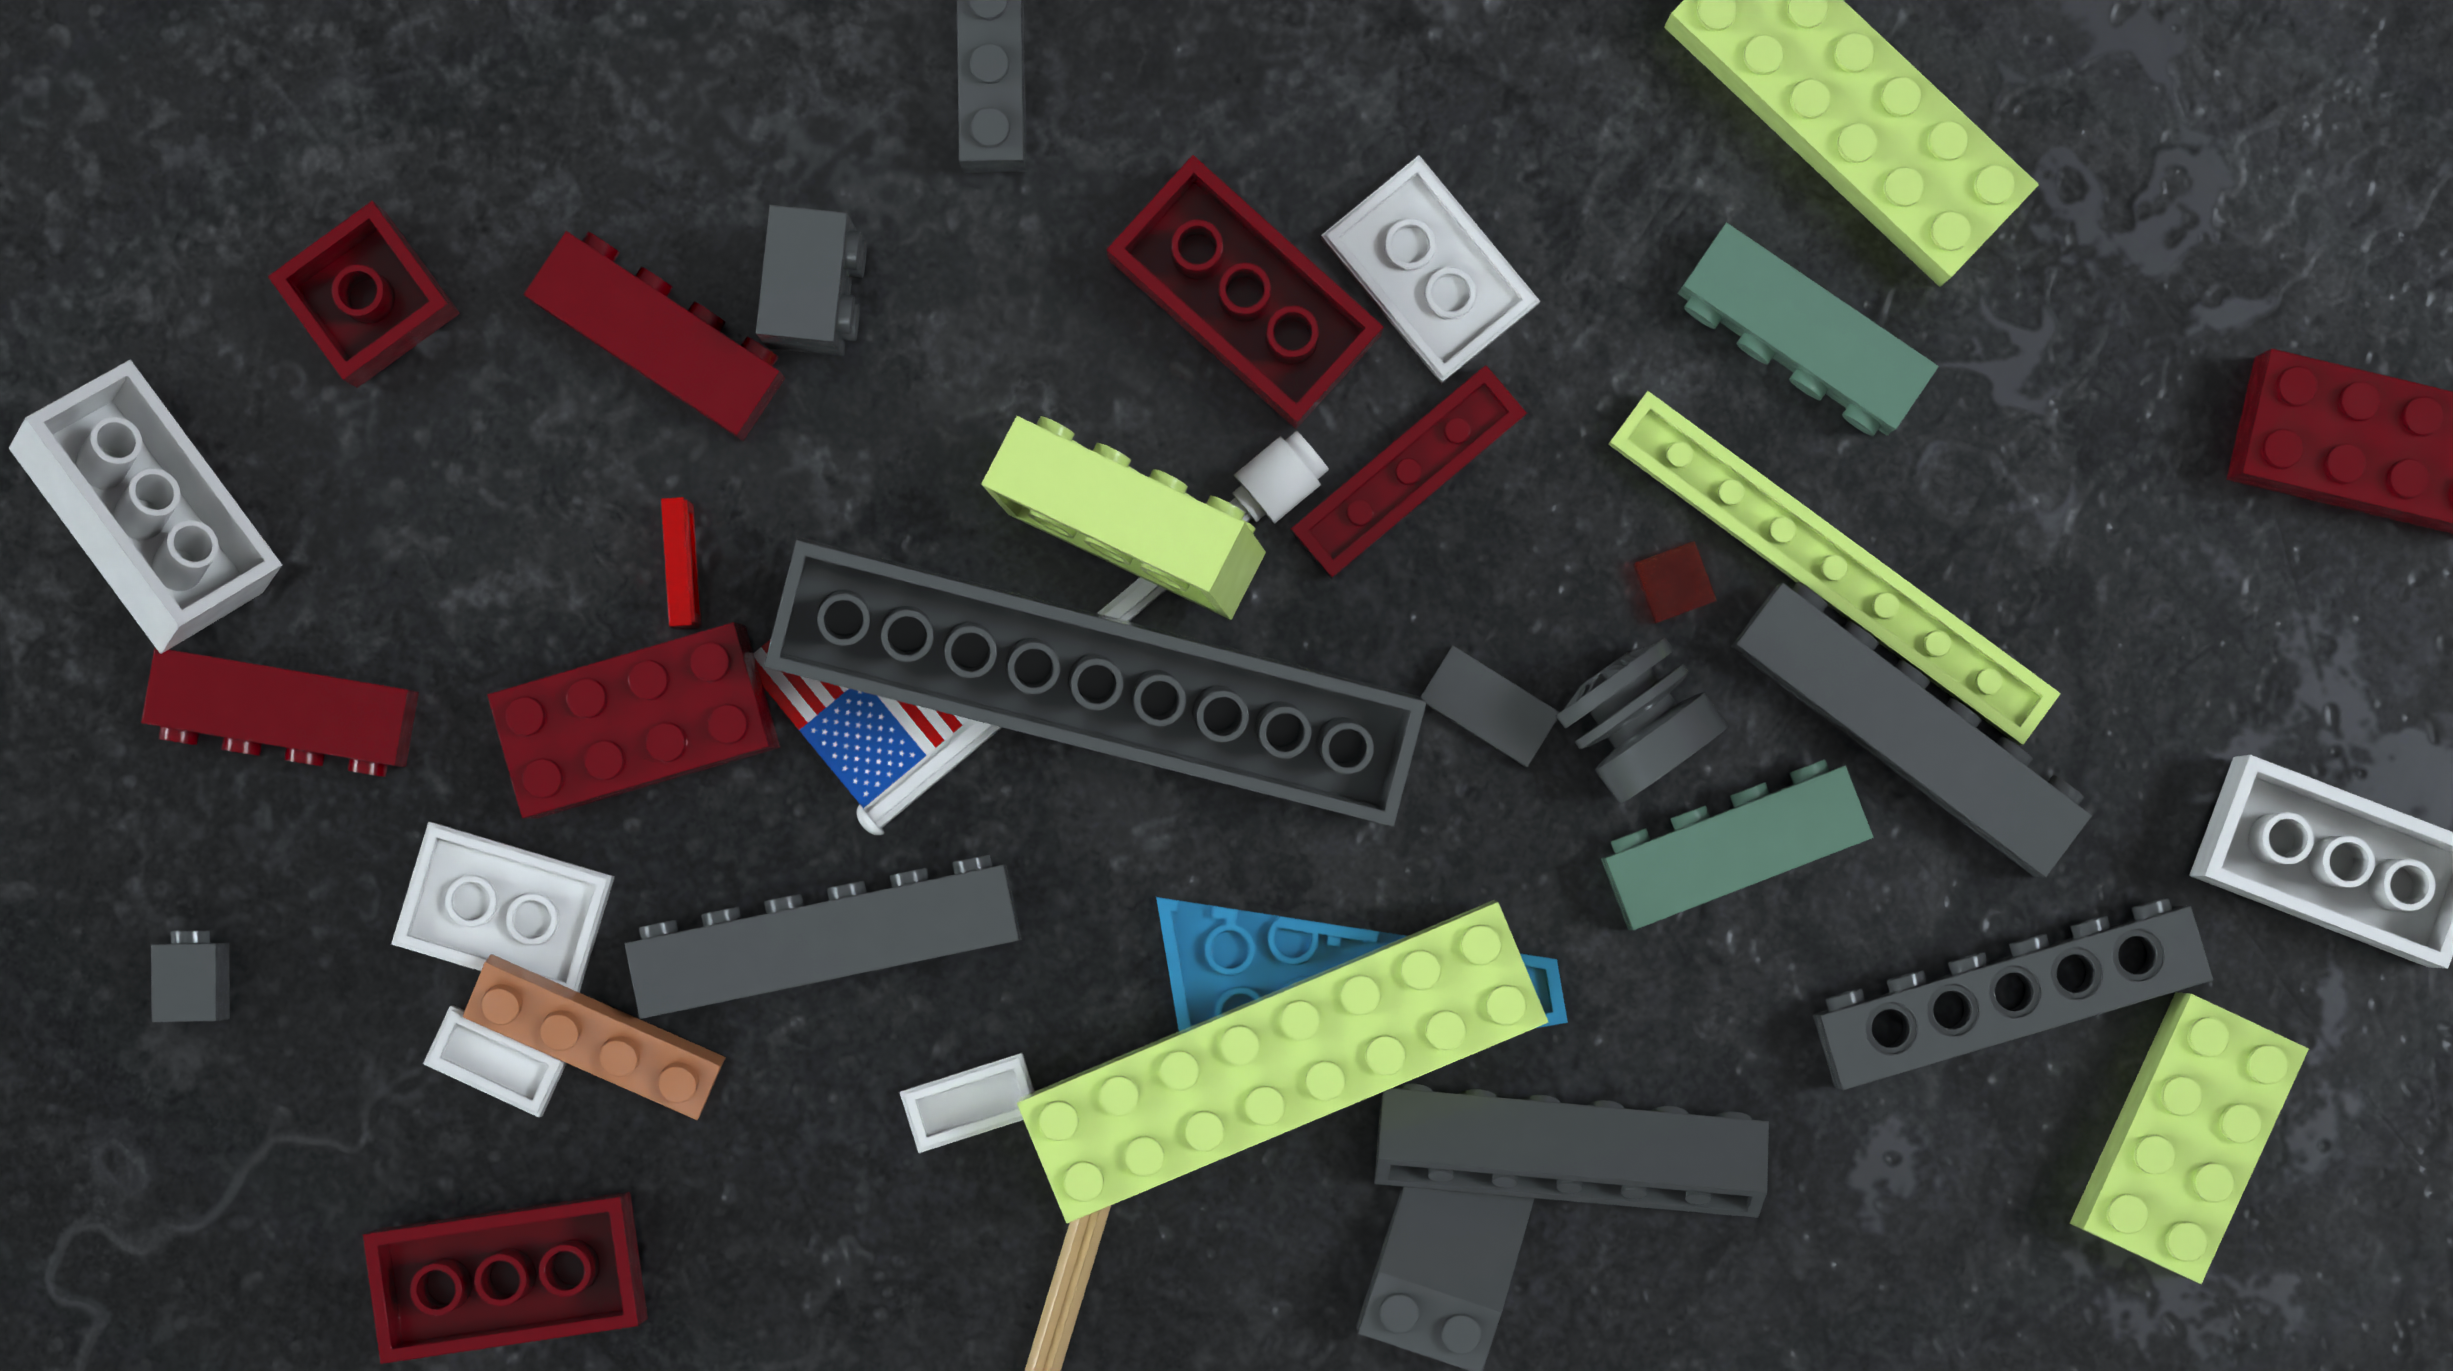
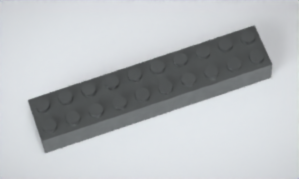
M801 537L796 539L764 667L1393 827L1427 703L1417 695Z

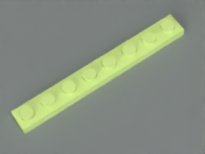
M1649 391L1645 393L1608 445L1796 583L1799 582L1811 589L1829 607L1848 621L1864 629L1882 646L1916 668L1931 682L1965 705L2017 745H2024L2061 694Z

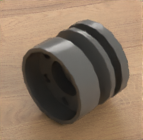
M1665 637L1655 644L1633 651L1629 650L1579 686V690L1565 709L1556 715L1564 728L1569 727L1587 713L1597 723V725L1575 741L1579 749L1590 747L1606 738L1615 749L1599 764L1595 771L1619 804L1624 803L1650 786L1729 727L1705 692L1694 695L1679 703L1671 696L1670 692L1689 673L1684 663L1661 679L1651 667L1674 651Z

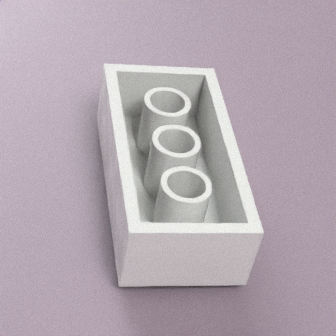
M131 359L27 416L9 447V450L160 654L262 594L282 566L273 551Z
M2252 755L2233 757L2189 876L2423 966L2448 969L2453 957V832Z

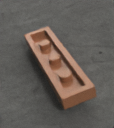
M490 954L485 961L462 1016L695 1120L699 1119L726 1058L493 954Z

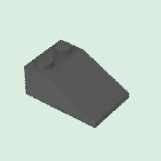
M1402 1186L1356 1325L1358 1334L1468 1371H1483L1503 1311L1534 1198Z

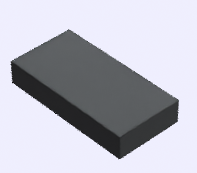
M1455 646L1451 647L1420 696L1427 702L1426 705L1524 767H1528L1557 721L1556 715L1560 713Z

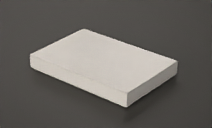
M1419 155L1321 235L1322 241L1441 384L1540 303L1537 296Z
M428 822L391 944L479 971L482 970L490 954H493L580 993L615 876L441 824Z

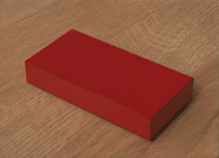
M684 497L662 498L661 509L669 627L675 630L699 629V625H701L694 505Z

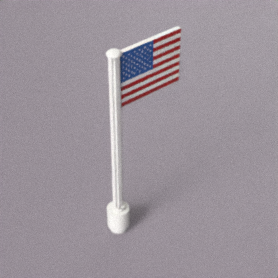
M1295 431L1286 440L1280 436L1234 474L1241 486L1232 492L1235 498L1229 503L1245 513L1242 519L1246 522H1249L1252 518L1257 522L1267 515L1275 524L1321 485L1318 479L1329 468L1298 431ZM1140 577L1101 609L1098 614L1130 621L1164 593L1166 589ZM771 639L753 653L763 687L858 801L857 818L862 827L873 835L884 834L885 832L882 828L1002 728L764 667Z

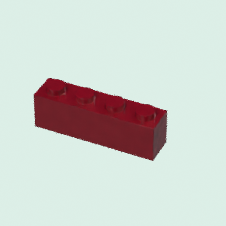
M566 231L523 295L555 318L744 441L785 380L782 373L773 367L779 357L748 336L739 345L722 334L720 331L726 322L699 303L694 301L687 311L669 299L667 296L673 287L646 268L641 266L634 276L617 265L614 261L620 252L588 231L581 241Z
M154 647L141 723L161 726L158 738L161 740L197 745L199 733L223 737L221 750L260 756L262 744L286 747L284 759L286 761L323 766L325 754L350 758L347 771L386 777L388 765L406 767L419 692L175 650H167L160 654L156 647Z

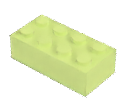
M1016 416L981 484L1008 515L1232 620L1266 553L1253 534L1256 528L1242 519L1245 513L1241 509L1215 496H1210L1206 504L1185 493L1188 488L1186 484L1160 470L1153 469L1150 476L1147 477L1129 467L1131 460L1127 456L1107 445L1096 443L1093 451L1072 440L1075 434L1071 430L1049 418L1040 416L1037 424H1034Z
M2175 992L2069 1224L2180 1276L2202 1284L2309 1048L2193 994Z

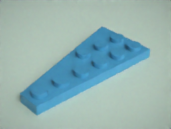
M1156 897L1179 1031L1406 937L1405 935ZM1520 954L1549 1022L1539 1027L1568 1023L1557 959Z

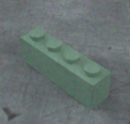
M1727 222L1677 293L1688 301L1684 309L1692 317L1713 329L1721 323L1741 336L1736 344L1745 353L1766 365L1773 358L1794 372L1789 378L1792 384L1817 400H1821L1825 394L1846 408L1842 414L1845 420L1870 436H1874L1878 430L1885 435L1895 431L1939 367Z
M1823 759L1790 772L1793 785L1770 793L1766 782L1730 795L1734 807L1710 816L1706 805L1670 818L1674 828L1671 832L1650 839L1647 829L1644 828L1611 841L1614 854L1601 858L1628 930L1639 929L1874 838L1846 766L1829 770L1826 760Z

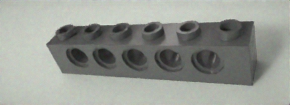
M2169 897L2132 907L2135 919L2110 925L2108 915L2071 925L2073 937L2049 944L2047 934H2040L2010 943L2012 955L1988 962L1985 952H1980L1948 962L1950 974L1926 980L1924 970H1919L1887 980L1889 992L1865 998L1863 989L1859 988L1826 998L1828 1010L1815 1013L1813 1017L1834 1087L1846 1090L2213 981L2192 907H2172ZM2134 936L2144 944L2147 957L2145 964L2140 970L2129 973L2121 966L2118 952L2121 944L2126 939ZM2073 954L2083 962L2086 976L2079 988L2067 991L2058 982L2057 968L2062 959ZM2014 973L2022 980L2025 994L2018 1006L2007 1010L1998 1003L1995 996V987L2002 976ZM1953 991L1961 998L1964 1012L1961 1020L1956 1025L1944 1028L1936 1021L1933 1007L1936 999L1942 993ZM1886 1009H1892L1902 1020V1034L1895 1043L1882 1046L1873 1037L1872 1023L1878 1013Z

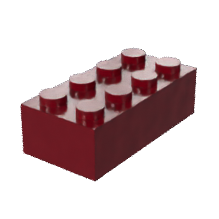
M1194 155L1188 159L1106 249L1108 260L1295 429L1304 422L1374 345L1383 332L1384 327Z
M2271 348L2254 358L2226 480L2453 534V391Z
M735 622L487 694L522 818H541L780 748L746 626Z
M630 1192L379 1228L363 1234L380 1364L635 1327L648 1319Z

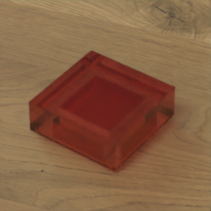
M1695 541L1633 564L1655 624L1717 601Z

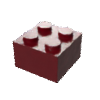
M373 201L369 202L268 276L341 378L356 388L360 387L460 314L387 212Z

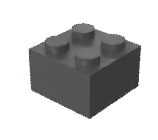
M770 205L756 326L757 336L769 349L844 356L845 342L857 340L860 304L855 303V296L851 295L852 277L863 278L867 242L862 240V232L857 231L848 213Z

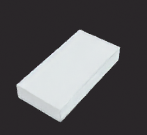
M451 1005L423 1064L532 1115L542 1117L567 1063L463 1018L465 1010Z
M1019 1053L900 1091V1096L918 1153L1023 1120L1017 1101L1020 1097L1035 1091L1023 1053Z

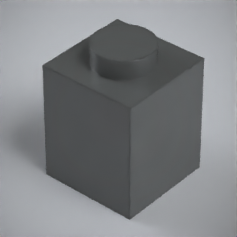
M171 931V944L151 945L152 1022L221 1021L230 1019L229 943H210V931Z

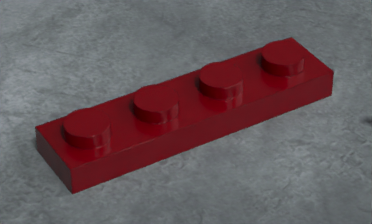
M1485 365L1294 525L1290 531L1332 579L1526 416L1527 412L1488 366Z

